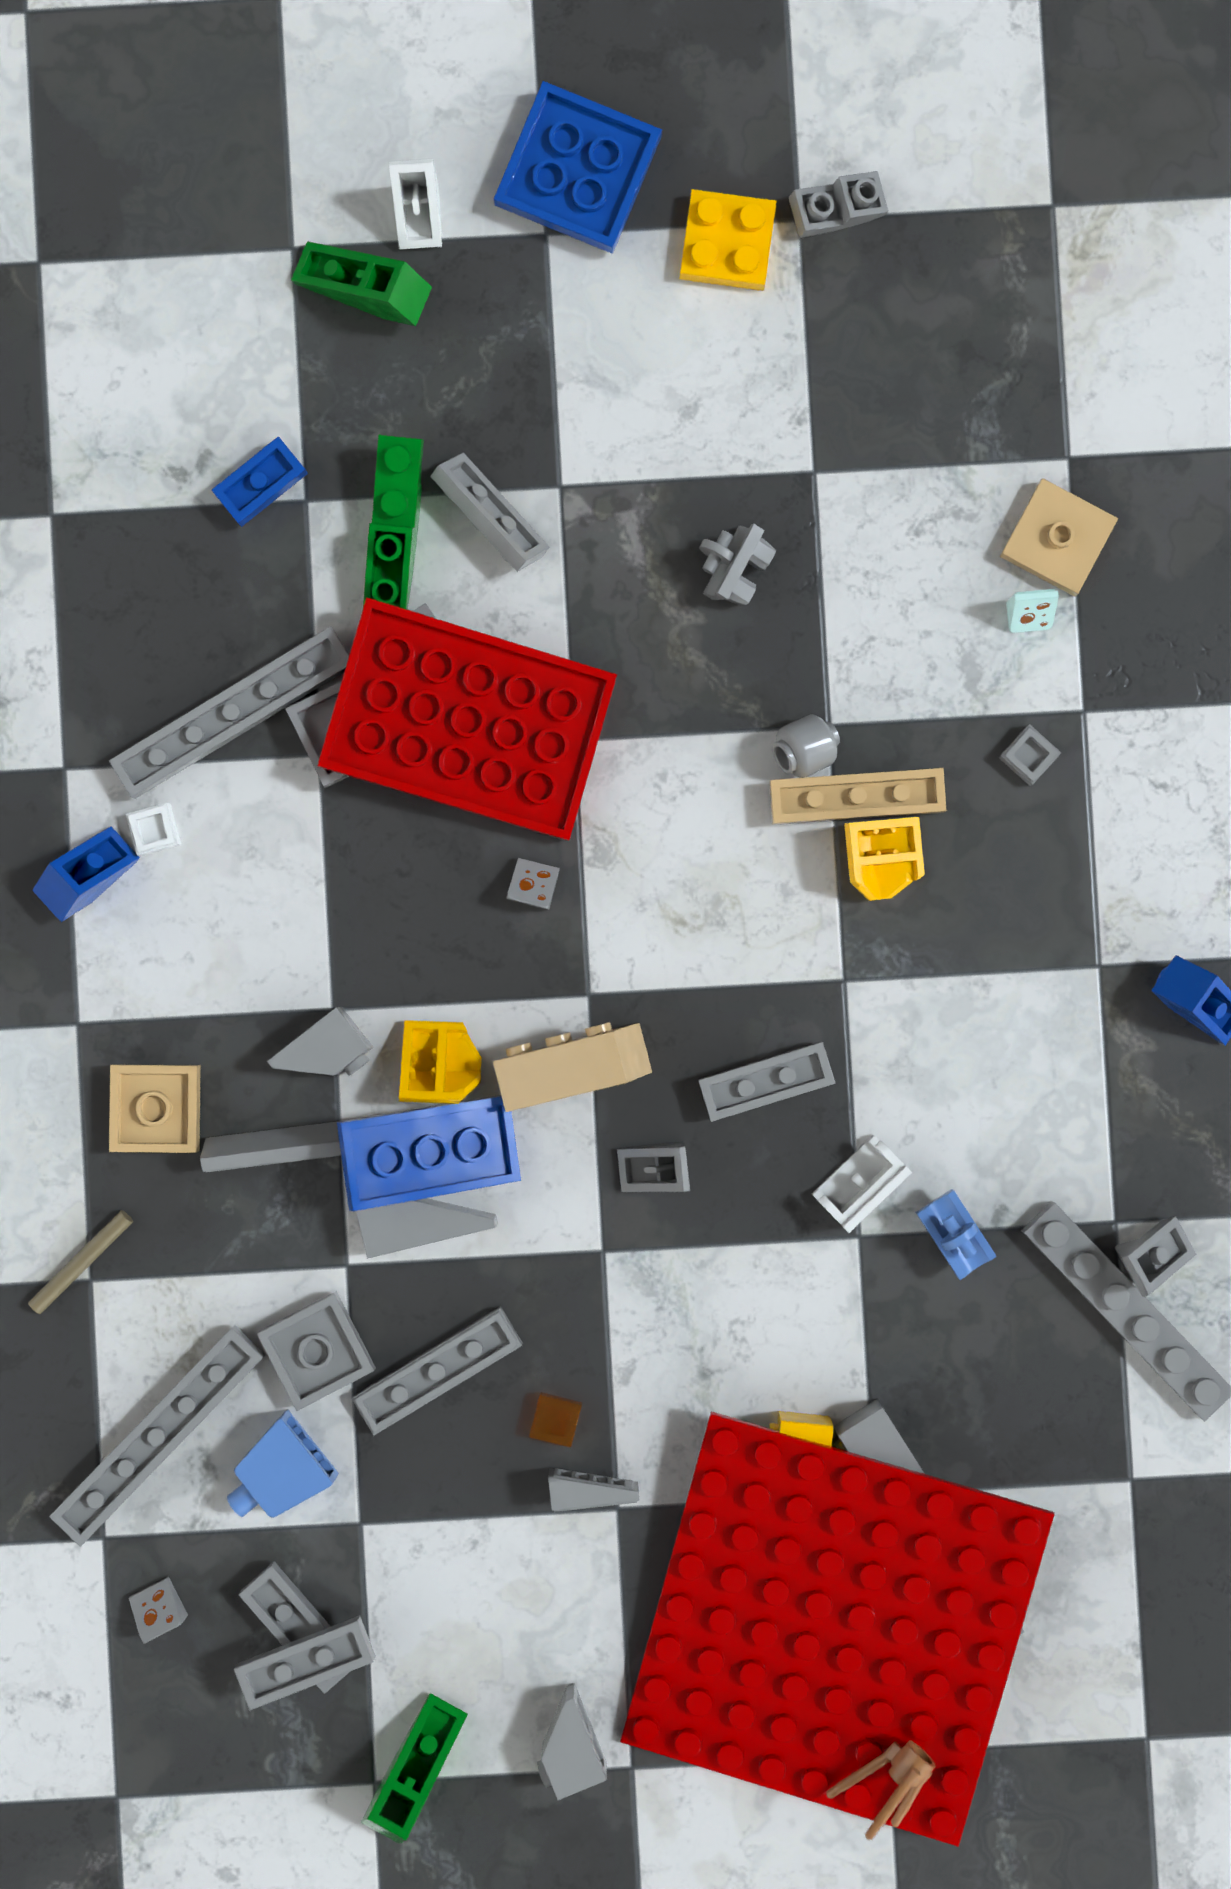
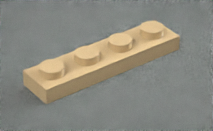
M943 768L769 781L772 824L944 813L947 811Z

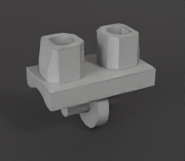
M751 524L750 528L738 526L734 536L722 530L716 542L708 539L702 541L699 549L708 556L702 569L712 574L703 592L705 596L712 600H727L738 605H747L756 591V584L741 576L747 563L758 570H765L776 553V550L765 539L761 538L765 530L755 524Z

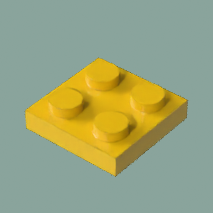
M692 189L680 279L764 291L777 201Z

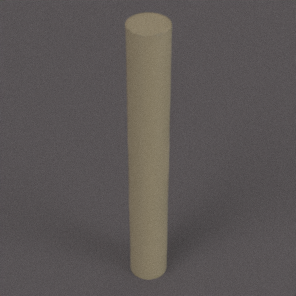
M119 1211L28 1302L32 1310L42 1314L133 1223L132 1218L125 1211Z

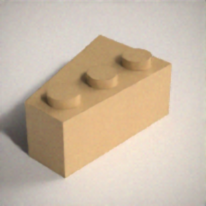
M610 1022L585 1028L587 1036L572 1040L570 1032L545 1039L547 1047L532 1050L531 1042L506 1048L507 1057L493 1061L505 1111L509 1112L625 1084L652 1073L640 1023L612 1029Z

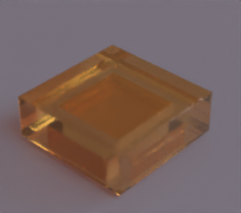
M540 1392L529 1437L571 1448L582 1402Z

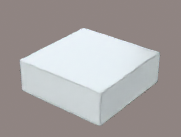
M164 803L126 814L137 856H144L181 845L171 804Z

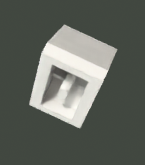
M433 159L389 162L399 249L442 247L439 185Z

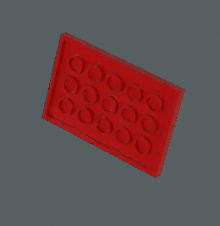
M366 597L317 766L569 841L617 674Z

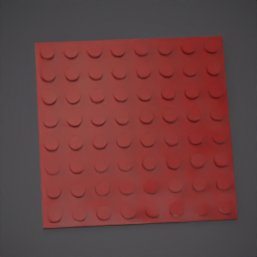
M711 1411L620 1742L874 1821L899 1786L888 1772L892 1767L891 1761L833 1798L827 1797V1790L886 1752L894 1741L904 1747L910 1740L920 1746L930 1756L936 1767L931 1771L932 1775L921 1787L907 1814L896 1828L959 1847L1055 1516L1054 1512L835 1447L786 1435L777 1430ZM900 1803L895 1808L893 1813L890 1815L888 1820L885 1822L886 1825L892 1826L891 1820L895 1815Z

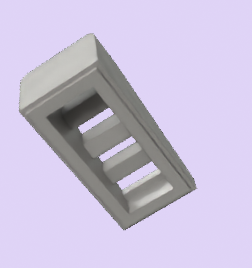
M558 1468L549 1469L548 1481L551 1508L554 1512L637 1503L639 1501V1487L636 1481Z

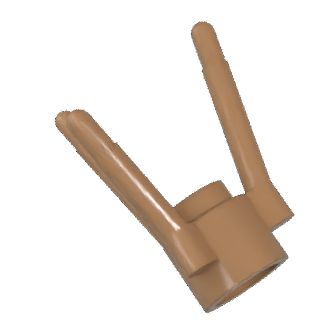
M909 1740L904 1747L894 1741L886 1752L827 1790V1797L833 1798L891 1761L892 1767L888 1772L899 1786L866 1831L865 1837L868 1840H872L899 1803L900 1805L891 1820V1824L894 1827L900 1825L921 1787L932 1775L931 1771L936 1767L930 1756L913 1741Z

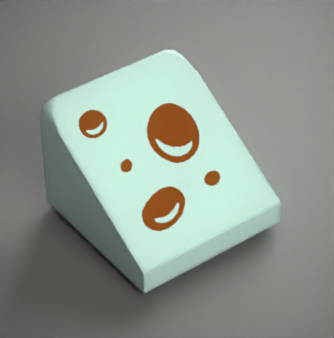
M1046 589L1016 592L1006 602L1010 632L1019 633L1050 629L1054 622L1058 603V590Z

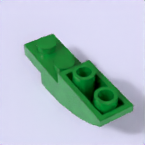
M378 435L372 523H369L363 607L367 597L408 610L422 493L420 481L423 439Z

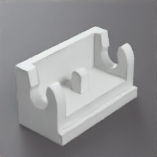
M872 1135L812 1195L850 1233L912 1172L881 1140Z

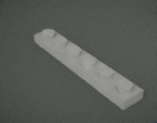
M330 626L110 759L109 762L130 797L136 799L344 673L349 654L334 629Z
M1051 1201L1021 1230L1200 1419L1205 1422L1231 1397V1386L1155 1306L1145 1296L1141 1295L1132 1282L1055 1202Z
M234 1325L49 1517L81 1547L266 1354Z

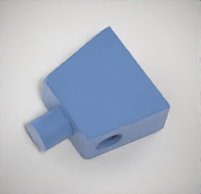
M286 1410L234 1469L235 1475L243 1484L227 1496V1500L235 1513L241 1517L245 1516L259 1504L269 1517L274 1518L330 1487L339 1473L292 1413Z

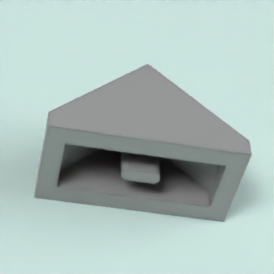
M684 1142L617 1149L621 1192L690 1191Z

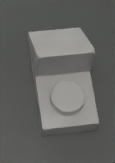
M1176 1216L1163 1219L1140 1239L1117 1244L1114 1247L1142 1296L1150 1295L1196 1255Z

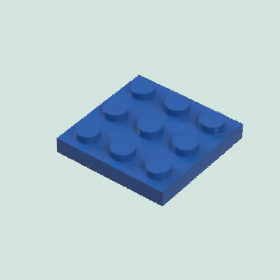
M543 81L495 194L494 205L613 254L661 140L662 129Z

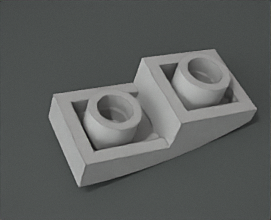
M878 171L839 176L833 184L795 189L788 197L799 238L856 226L883 217L889 212Z

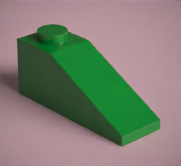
M307 241L291 279L298 286L379 318L412 326L417 325L432 289V286L405 261Z
M431 1693L428 1695L385 1773L361 1823L398 1844L407 1841L468 1716L467 1713Z

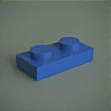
M278 436L214 487L212 492L242 527L308 473Z

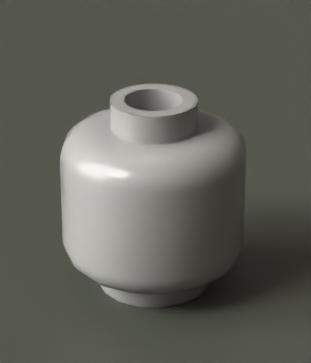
M814 714L805 715L779 729L776 735V742L773 744L774 757L785 773H792L799 778L809 777L834 763L837 758V745L840 743V737L837 729L831 722H824L822 718Z

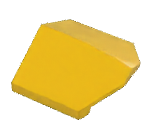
M919 817L844 823L850 883L869 901L891 899L910 883L919 880L925 875Z
M404 1020L399 1102L459 1104L481 1083L482 1058L470 1039L463 1022Z

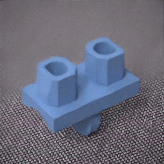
M953 1189L915 1212L959 1280L966 1277L977 1267L997 1257Z

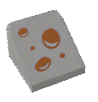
M518 858L507 899L549 910L560 868Z
M169 1576L129 1597L136 1626L143 1644L180 1626L188 1616Z

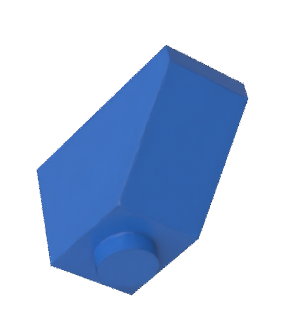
M110 826L50 862L32 891L60 922H63L94 902L127 872L140 857Z
M1175 955L1168 967H1165L1160 972L1157 982L1151 991L1172 1011L1226 1046L1231 1038V990L1217 975Z

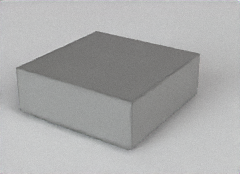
M1029 724L998 758L1031 786L1057 759L1061 752Z

